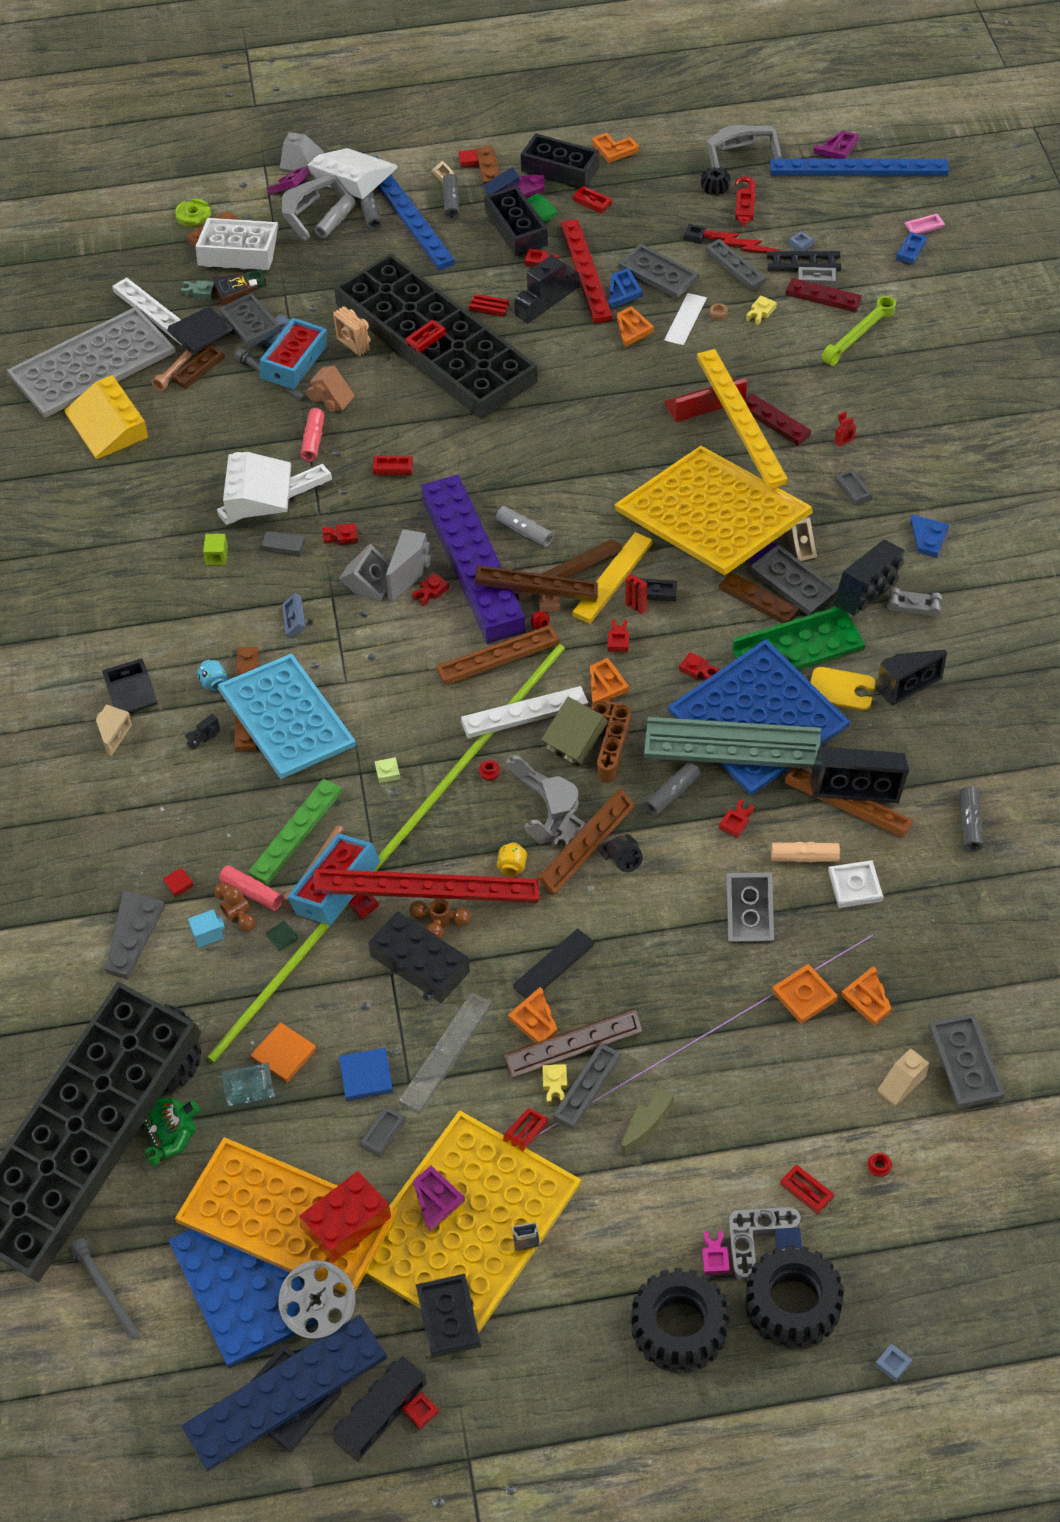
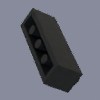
M403 1356L397 1362L393 1361L388 1366L384 1377L380 1381L376 1380L370 1386L366 1397L363 1400L359 1399L351 1408V1413L345 1420L341 1419L333 1429L332 1435L335 1444L357 1462L403 1412L402 1408L427 1385L425 1374Z

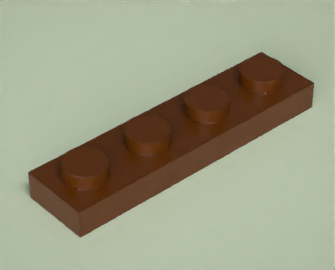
M730 572L719 584V590L782 624L794 620L799 614L798 607L733 572Z

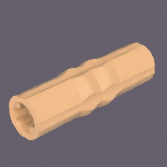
M771 843V861L812 863L839 862L840 859L839 843Z

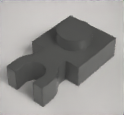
M571 812L566 813L556 829V832L560 835L553 839L550 845L554 847L558 842H561L563 844L562 851L586 823Z

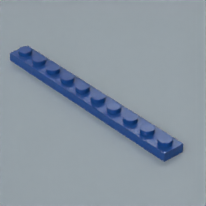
M390 174L377 188L438 270L455 265L453 256Z
M770 159V176H948L949 172L947 159Z

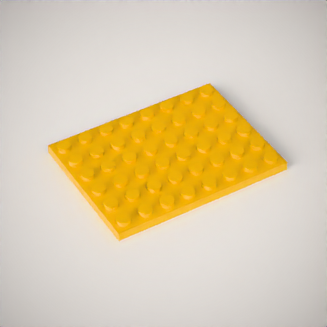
M699 446L614 504L615 511L723 575L731 572L813 513L812 506L777 487L768 489L763 479L703 446Z
M459 1110L389 1205L390 1208L397 1211V1216L365 1276L420 1308L416 1284L465 1274L478 1333H480L538 1248L533 1247L515 1251L512 1227L537 1223L540 1245L582 1183L580 1178L526 1148L523 1152L519 1150V1145L516 1147L512 1146V1141L509 1140L506 1143L503 1141L504 1135ZM430 1165L465 1197V1202L431 1232L427 1229L413 1185V1180Z

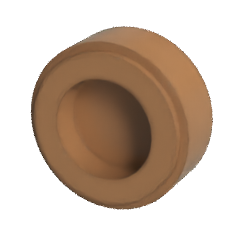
M721 303L713 304L710 307L709 316L715 321H723L728 316V308Z

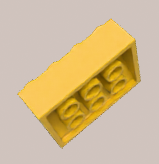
M113 375L95 382L64 410V413L96 460L148 438L144 419Z

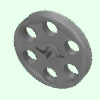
M310 1261L296 1267L285 1278L279 1293V1310L283 1321L294 1333L308 1339L318 1340L336 1332L343 1324L350 1320L355 1307V1291L350 1278L342 1269L325 1261ZM321 1267H325L328 1271V1277L326 1280L319 1282L315 1277L316 1271ZM297 1277H302L305 1281V1285L300 1291H295L292 1287V1282ZM343 1283L347 1287V1292L345 1296L338 1298L334 1294V1288L336 1285ZM321 1294V1305L315 1304L313 1306V1295L319 1296ZM297 1302L300 1306V1311L298 1315L290 1317L287 1313V1308L291 1303ZM334 1309H339L342 1312V1319L338 1323H332L329 1319V1314ZM315 1318L319 1323V1327L314 1333H309L306 1330V1323L308 1320Z

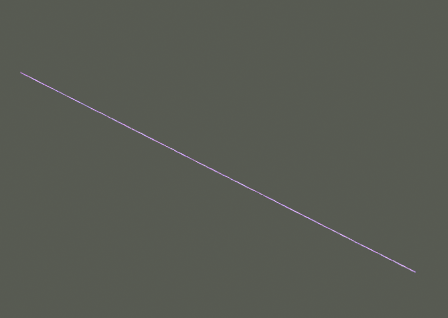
M870 935L869 937L865 938L864 940L860 941L859 943L855 944L854 946L850 947L849 949L845 950L844 952L840 953L839 955L835 956L834 958L830 959L829 961L825 962L824 964L820 965L814 970H817L818 968L822 967L823 965L827 964L833 959L839 957L840 955L844 954L845 952L864 942L873 935ZM771 994L770 996L766 997L765 999L761 1000L760 1002L756 1003L750 1008L744 1010L743 1012L739 1013L738 1015L734 1016L733 1018L729 1019L728 1021L724 1022L723 1024L719 1025L718 1027L714 1028L713 1030L709 1031L708 1033L704 1034L703 1036L699 1037L698 1039L694 1040L693 1042L689 1043L688 1045L684 1046L678 1051L672 1053L666 1058L650 1066L649 1068L632 1077L631 1079L627 1080L626 1082L613 1088L612 1090L603 1094L599 1098L595 1099L593 1102L597 1101L606 1094L614 1091L615 1089L619 1088L620 1086L624 1085L625 1083L629 1082L630 1080L649 1070L653 1066L661 1063L662 1061L666 1060L667 1058L671 1057L672 1055L676 1054L677 1052L681 1051L682 1049L686 1048L687 1046L691 1045L692 1043L696 1042L697 1040L701 1039L702 1037L706 1036L707 1034L711 1033L712 1031L716 1030L717 1028L721 1027L727 1022L733 1020L734 1018L738 1017L744 1012L750 1010L751 1008L770 998L774 994ZM558 1122L541 1131L538 1135L555 1126Z

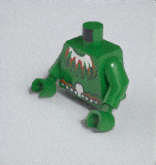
M159 1098L144 1121L154 1146L148 1147L144 1151L145 1158H149L148 1162L150 1165L156 1166L159 1164L161 1157L165 1159L185 1150L190 1137L196 1132L192 1117L200 1112V1108L195 1101L191 1100L185 1104L173 1098Z

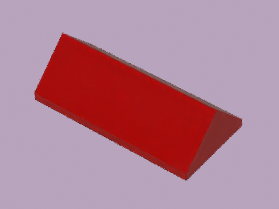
M734 379L733 382L742 398L745 399L747 379ZM712 386L664 401L675 422L724 408Z

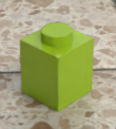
M205 534L203 548L205 564L226 565L228 552L226 534Z

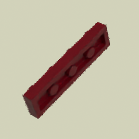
M791 278L786 289V296L855 313L858 311L863 296Z
M751 393L744 399L756 420L797 446L811 436L809 428L755 394Z

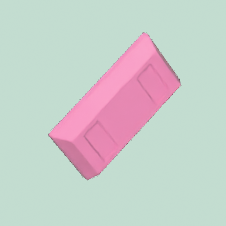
M938 213L905 222L909 232L919 235L945 227V223Z

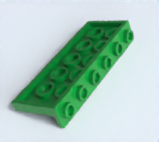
M835 606L822 612H816L809 616L796 618L783 624L780 623L770 628L738 636L732 640V654L737 659L766 639L797 670H802L863 651L866 644L848 613Z

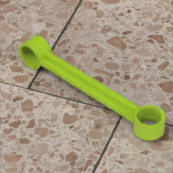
M889 296L880 297L877 300L876 309L838 343L828 345L822 354L821 360L830 366H835L841 354L882 317H890L894 314L896 301Z

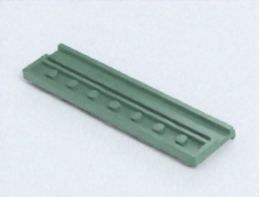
M648 717L644 758L813 769L820 746L821 728Z

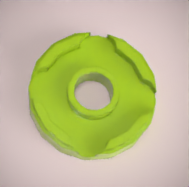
M190 199V202H181L176 207L175 214L177 221L181 225L196 227L206 223L207 218L211 217V210L207 202L201 199Z

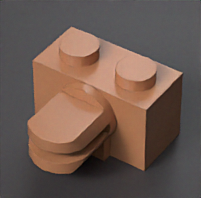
M335 365L322 367L310 381L311 385L306 390V395L311 401H323L325 407L330 412L343 410L355 396Z

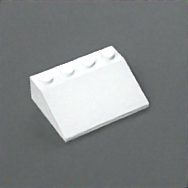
M348 148L319 154L308 164L313 180L326 175L336 176L350 195L364 199L398 168L395 164Z
M207 218L195 246L198 266L258 269L260 271L269 270L273 260L278 222Z
M250 452L229 454L223 496L228 519L287 512L291 463Z

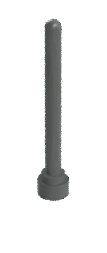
M240 347L235 352L234 359L241 364H249L260 372V363L252 358L250 351ZM277 384L298 400L304 398L303 393L296 388L291 389Z
M85 1238L76 1240L69 1246L68 1251L74 1259L82 1261L130 1338L137 1339L139 1331L91 1258L90 1245Z

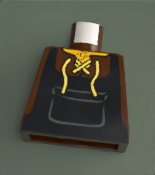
M240 272L212 277L214 291L221 307L249 292L258 290L256 279L245 281Z

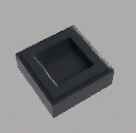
M689 224L684 234V240L701 244L706 227Z

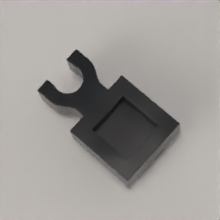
M211 714L197 724L195 731L185 735V738L188 740L187 746L193 750L201 741L205 743L221 731L218 718L214 714Z

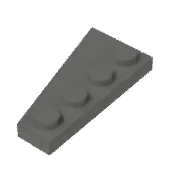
M123 890L106 965L107 974L129 979L165 908L163 901Z

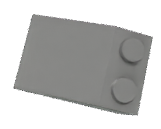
M402 530L386 573L390 602L395 601L421 578L426 567L429 568L431 556L428 555L430 543L427 542L426 533Z
M772 872L727 873L728 942L774 941Z

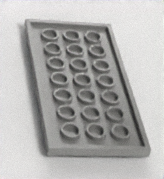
M136 306L8 369L7 373L43 417L46 418L68 407L95 382L111 375L118 382L176 352L175 347Z

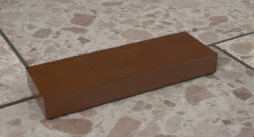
M210 345L171 376L172 381L187 389L225 358L224 353Z

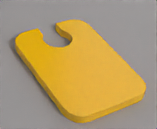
M818 667L814 669L810 682L834 706L861 711L868 710L871 706L872 697H860L854 692L858 688L874 692L875 679L869 675Z

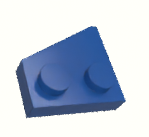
M629 268L612 274L610 300H608L610 309L643 297L642 290Z
M912 514L910 523L914 530L913 536L916 541L917 552L937 558L947 535L949 524Z

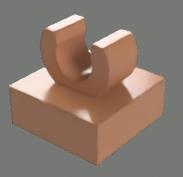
M539 594L540 611H560V598L558 596Z

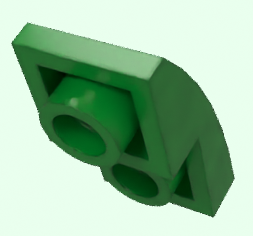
M537 193L527 199L543 222H549L554 216L558 215L553 205Z

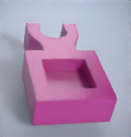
M718 1231V1239L715 1241L710 1240L709 1232H704V1243L708 1247L702 1248L703 1268L706 1276L729 1274L727 1247H721L723 1231Z

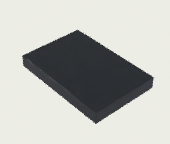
M209 306L169 325L167 331L193 354L232 335L234 329Z
M465 1274L416 1284L431 1358L481 1347Z

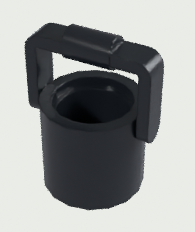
M630 834L617 836L610 841L598 845L600 855L605 860L610 859L623 872H633L642 863L643 854L638 842Z

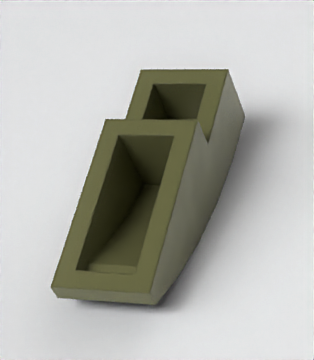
M656 1088L648 1107L638 1104L621 1142V1156L626 1157L636 1151L659 1130L674 1105L673 1093Z

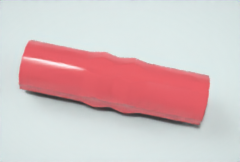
M313 408L309 411L303 435L300 455L307 462L316 460L321 442L325 414L318 408Z
M230 865L222 869L219 875L220 882L227 883L230 887H237L242 895L272 911H276L281 906L282 894Z

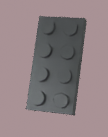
M639 244L618 263V269L624 270L629 268L635 278L675 299L680 297L699 279V273L643 244Z
M252 292L219 308L222 316L248 347L255 346L261 341L282 332L279 323Z
M779 545L750 566L752 574L808 616L818 612L836 597L838 588Z
M975 1014L929 1022L928 1028L957 1108L1004 1099L1005 1093Z

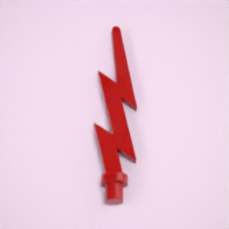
M705 230L703 237L710 238L711 241L720 239L728 246L743 247L741 251L758 253L780 251V249L757 246L762 240L736 239L739 233Z

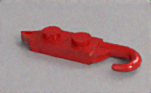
M746 176L740 177L735 181V186L740 182H747L749 184L748 188L737 191L735 220H738L743 227L750 221H753L756 189L755 181Z

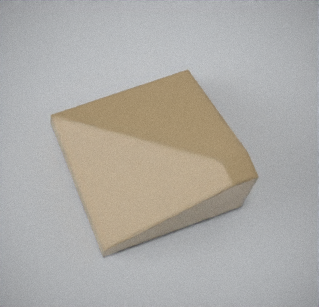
M443 160L431 170L442 183L443 177L446 174H454Z

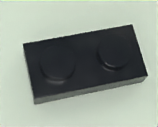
M639 578L647 583V600L676 602L677 581Z

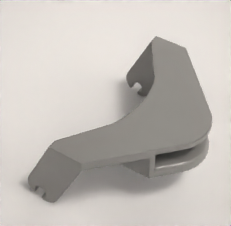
M732 125L723 128L707 140L712 168L714 166L719 168L715 147L719 146L722 150L756 143V136H769L774 158H781L776 130L771 126Z
M326 175L293 187L283 194L282 215L302 240L306 241L309 239L310 234L296 215L320 197L319 189L330 185L340 199L345 194L350 195L336 176Z
M512 756L513 761H510L509 758L506 760L507 768L521 781L538 792L543 797L548 809V819L545 825L538 820H531L532 825L525 824V831L539 844L552 842L553 839L560 835L556 832V829L566 813L571 812L574 814L578 808V789L573 783L560 776L548 778L532 769L520 756Z

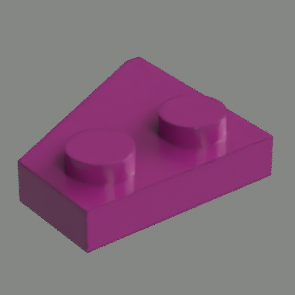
M841 131L834 137L826 139L824 145H815L813 153L835 159H846L859 141V134Z
M308 166L293 170L279 179L278 184L270 185L266 188L269 195L298 186L299 183L307 179L306 176L310 173Z
M544 175L519 176L521 182L515 185L519 187L526 199L537 193L541 194L544 192Z
M431 1165L413 1180L425 1223L430 1232L465 1202V1197Z

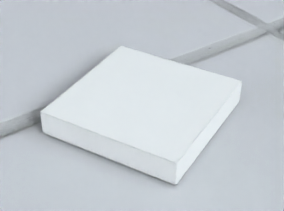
M873 860L830 866L828 868L838 908L883 902V894Z

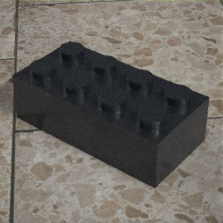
M537 133L534 134L520 154L521 171L533 175H544V178L579 188L582 186L587 187L599 169L598 150Z
M518 186L485 196V213L515 256L526 253L529 249H538L548 245V228Z
M885 539L843 571L833 605L853 616L857 615L860 611H864L871 602L874 603L881 594L884 595L888 588L896 585L899 579L898 571L904 563L903 555L905 550Z
M819 746L810 777L813 797L899 804L909 773V767L905 753Z
M398 911L368 942L370 957L440 1003L450 995L470 972L468 956Z

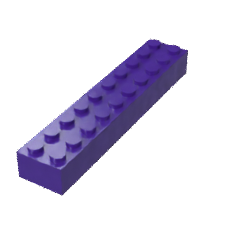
M459 474L422 484L423 504L486 643L526 633L525 616L513 590L475 585L477 565L501 569L502 566Z

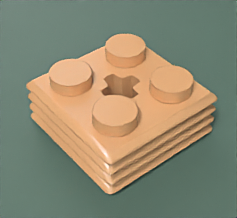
M344 306L336 310L333 315L337 339L360 357L361 354L364 355V352L367 353V350L370 351L369 343L371 339L367 332L369 328L367 321L358 318L352 309L348 310Z

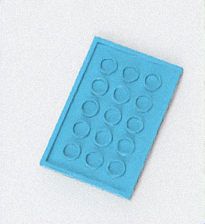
M293 654L218 684L219 692L280 779L356 746L355 739Z

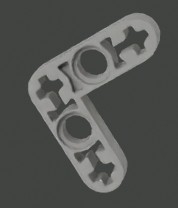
M790 1207L737 1210L731 1213L728 1227L733 1273L737 1280L747 1282L752 1267L756 1262L753 1235L775 1234V1229L799 1228L801 1216L796 1209ZM764 1216L768 1217L772 1223L767 1227L759 1225L757 1220ZM775 1216H778V1221H779V1225H778V1226L775 1225V1223H776V1217H775ZM786 1216L791 1217V1220H793L792 1224H788ZM750 1218H754V1227H751ZM737 1219H741L743 1227H738ZM738 1241H745L749 1244V1249L740 1251L736 1248L735 1244ZM745 1258L747 1269H749L748 1273H743L741 1269L742 1259Z

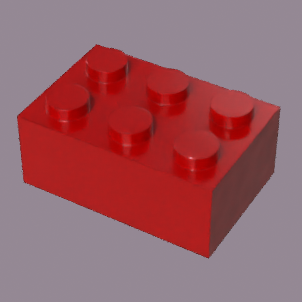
M356 1171L300 1214L299 1218L305 1233L325 1256L334 1263L391 1218V1212L386 1200L359 1171Z

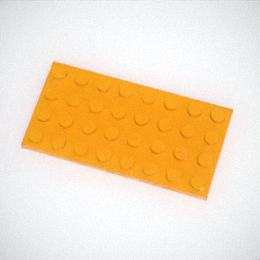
M224 1137L175 1217L176 1223L287 1272H291L299 1265L310 1261L329 1262L347 1274L356 1292L393 1224L397 1211L390 1208L391 1218L332 1263L302 1229L299 1215L338 1185ZM321 1267L316 1271L315 1277L319 1282L326 1280L328 1277V1271L325 1267ZM340 1283L336 1285L334 1292L345 1296L347 1287L345 1284Z

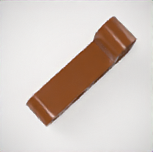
M599 700L592 704L591 709L602 714L608 720V723L604 728L606 733L597 761V776L600 781L609 783L617 777L631 727V709L624 704Z

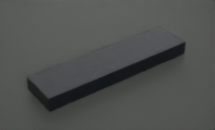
M577 928L513 984V989L525 999L539 987L544 990L594 946V941Z

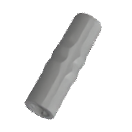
M345 194L316 225L314 230L318 237L322 239L327 238L354 208L356 201L351 195Z
M502 506L498 510L496 520L513 529L516 533L529 538L543 547H548L552 542L554 533L506 506Z

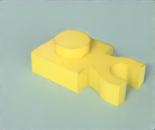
M760 296L751 306V311L746 314V320L750 321L752 318H755V324L759 325L762 317L767 319L776 309L777 302Z
M566 1064L542 1065L543 1090L548 1091L547 1105H552L551 1099L553 1097H559L561 1104L565 1098L562 1090H567Z

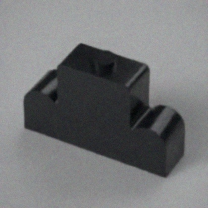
M550 255L527 272V291H521L515 298V316L529 324L579 288V273L555 256Z

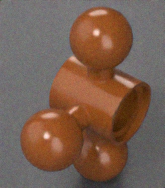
M218 883L214 888V895L219 900H225L220 904L225 917L229 921L238 917L239 928L245 932L252 931L256 926V919L251 914H245V912L250 910V907L241 891L237 887H230L227 883Z
M435 899L429 907L423 901L417 900L409 908L410 914L415 918L430 915L432 924L428 925L426 930L440 939L444 934L443 928L450 924L451 919L458 926H466L471 921V914L467 909L460 908L452 912L450 911L449 903L444 899Z

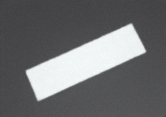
M687 293L664 341L684 345L707 297Z

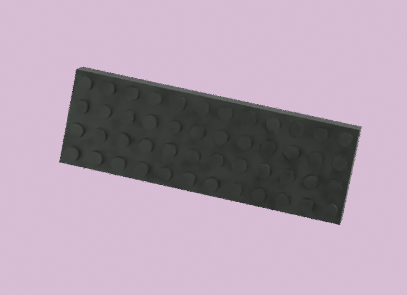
M392 253L334 287L336 304L340 308L344 306L348 310L352 309L358 318L365 319L369 325V331L480 419L538 382V369L534 362ZM431 320H434L446 329V334L420 353H417L416 349H411V345L407 346L405 343V339Z
M117 981L0 1155L1 1261L34 1281L40 1282L202 1034L194 1022Z

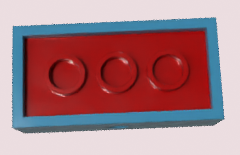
M292 318L260 359V378L295 389L326 348L327 329Z
M338 833L287 896L295 914L331 926L354 895L314 893V870L374 871L381 861L373 844Z

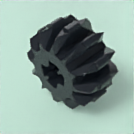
M714 166L712 169L707 168L701 175V188L704 189V192H709L710 195L724 194L725 191L729 190L731 177L727 169L722 170V167L715 168Z

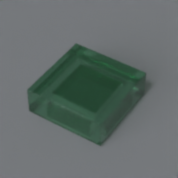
M261 269L244 273L245 281L256 279L258 288L267 286Z
M285 920L266 932L268 939L279 951L298 940L297 934Z

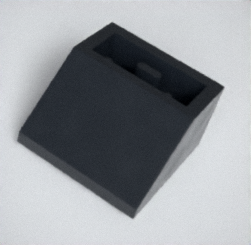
M143 658L102 670L113 707L131 713L158 704Z

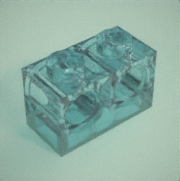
M269 1063L221 1072L228 1106L275 1097Z

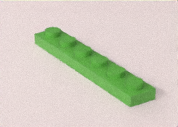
M322 779L251 867L248 875L268 886L342 793L341 787Z

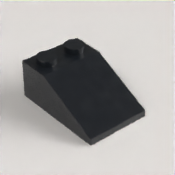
M944 649L902 653L884 659L880 663L876 690L893 706L943 679L947 651Z

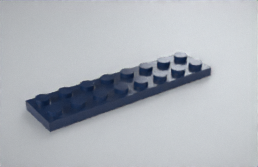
M359 1314L343 1324L333 1334L314 1342L187 1421L181 1427L208 1472L387 1359V1355Z

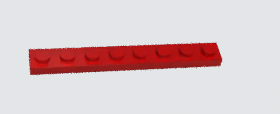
M574 219L561 222V230L575 270L579 273V282L593 323L612 321V314L579 220Z

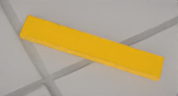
M635 532L622 548V551L617 554L596 581L598 582L597 602L581 600L573 610V617L591 624L651 547L652 539Z

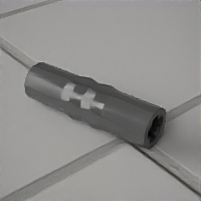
M446 174L443 177L444 216L448 220H455L459 216L458 180L454 174Z
M371 191L364 199H359L367 227L374 231L380 229L382 221L374 193Z
M688 762L644 802L645 809L651 815L657 816L701 776L698 767Z
M968 786L960 790L961 826L963 829L964 849L976 852L983 848L979 791L976 787Z

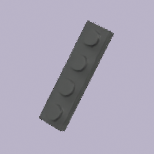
M718 239L706 246L705 252L751 291L766 284V277L722 240Z
M602 1043L599 1044L553 1115L554 1121L575 1130L621 1059V1052Z

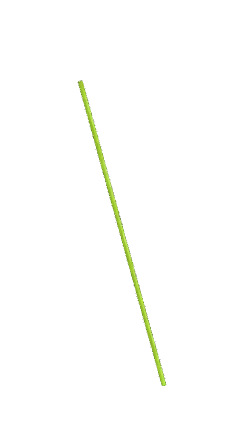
M558 644L507 705L521 702L565 650L563 645ZM494 732L483 734L475 741L378 855L381 862L374 871L381 867ZM320 923L206 1057L210 1063L213 1064L330 927L329 925Z

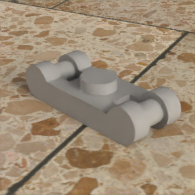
M891 588L889 590L888 597L890 599L887 602V608L890 611L927 616H939L941 614L940 604L943 597L940 593L929 595L905 592L899 588Z

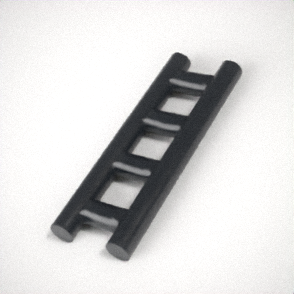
M767 251V259H773V263H768L767 271H798L799 267L836 268V271H841V263H835V258H840V251ZM791 258V263H780V259ZM798 258H809L810 263H799ZM817 258H828V263H817Z

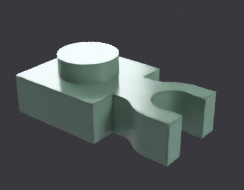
M189 281L183 282L184 288H181L182 296L193 295L195 299H212L214 294L213 282L197 281L196 284Z

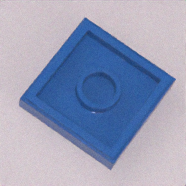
M386 1048L339 1056L346 1101L393 1093Z

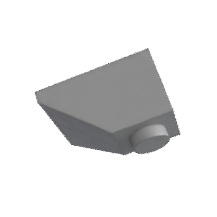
M289 132L283 143L280 171L290 173L295 169L308 166L316 156L323 154L324 151L306 135Z
M369 544L347 565L339 579L354 593L382 600L388 590L386 573L390 562L375 547Z

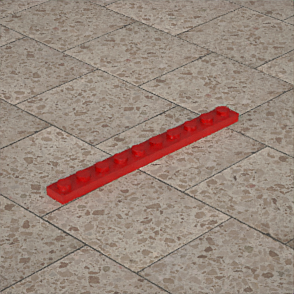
M335 869L314 870V893L527 903H538L539 901L538 879Z

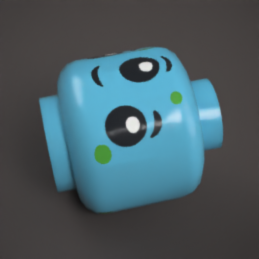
M205 660L197 670V677L206 690L218 691V684L227 681L228 678L222 664L217 660Z

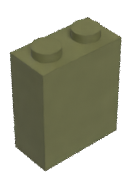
M568 696L541 740L546 744L545 749L555 755L559 752L564 755L563 759L573 765L577 762L582 765L607 725L608 720L602 714Z

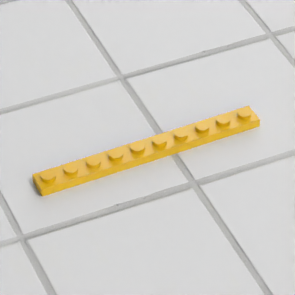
M713 349L697 353V360L768 489L786 485L788 478L717 351Z

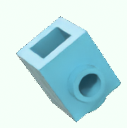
M214 909L188 918L190 929L198 948L224 939L222 930L225 929L222 917L216 916Z

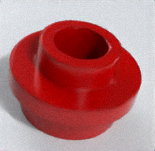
M543 611L535 612L530 619L534 630L548 626L550 622L549 614Z
M492 760L484 761L479 766V774L484 780L493 781L500 774V766Z
M875 1153L869 1157L867 1168L872 1175L883 1177L890 1173L892 1162L886 1154ZM882 1164L883 1168H878L875 1165Z

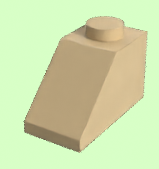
M806 517L786 532L794 556L800 561L817 557L810 517Z
M106 705L102 712L98 713L96 723L107 755L112 756L132 726L129 712Z
M910 1048L894 1064L878 1088L877 1093L896 1107L926 1078L929 1062Z

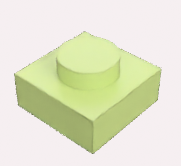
M396 757L375 761L379 783L400 779Z

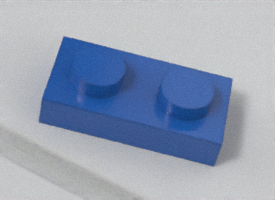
M910 232L899 249L896 260L913 265L926 245L927 237Z

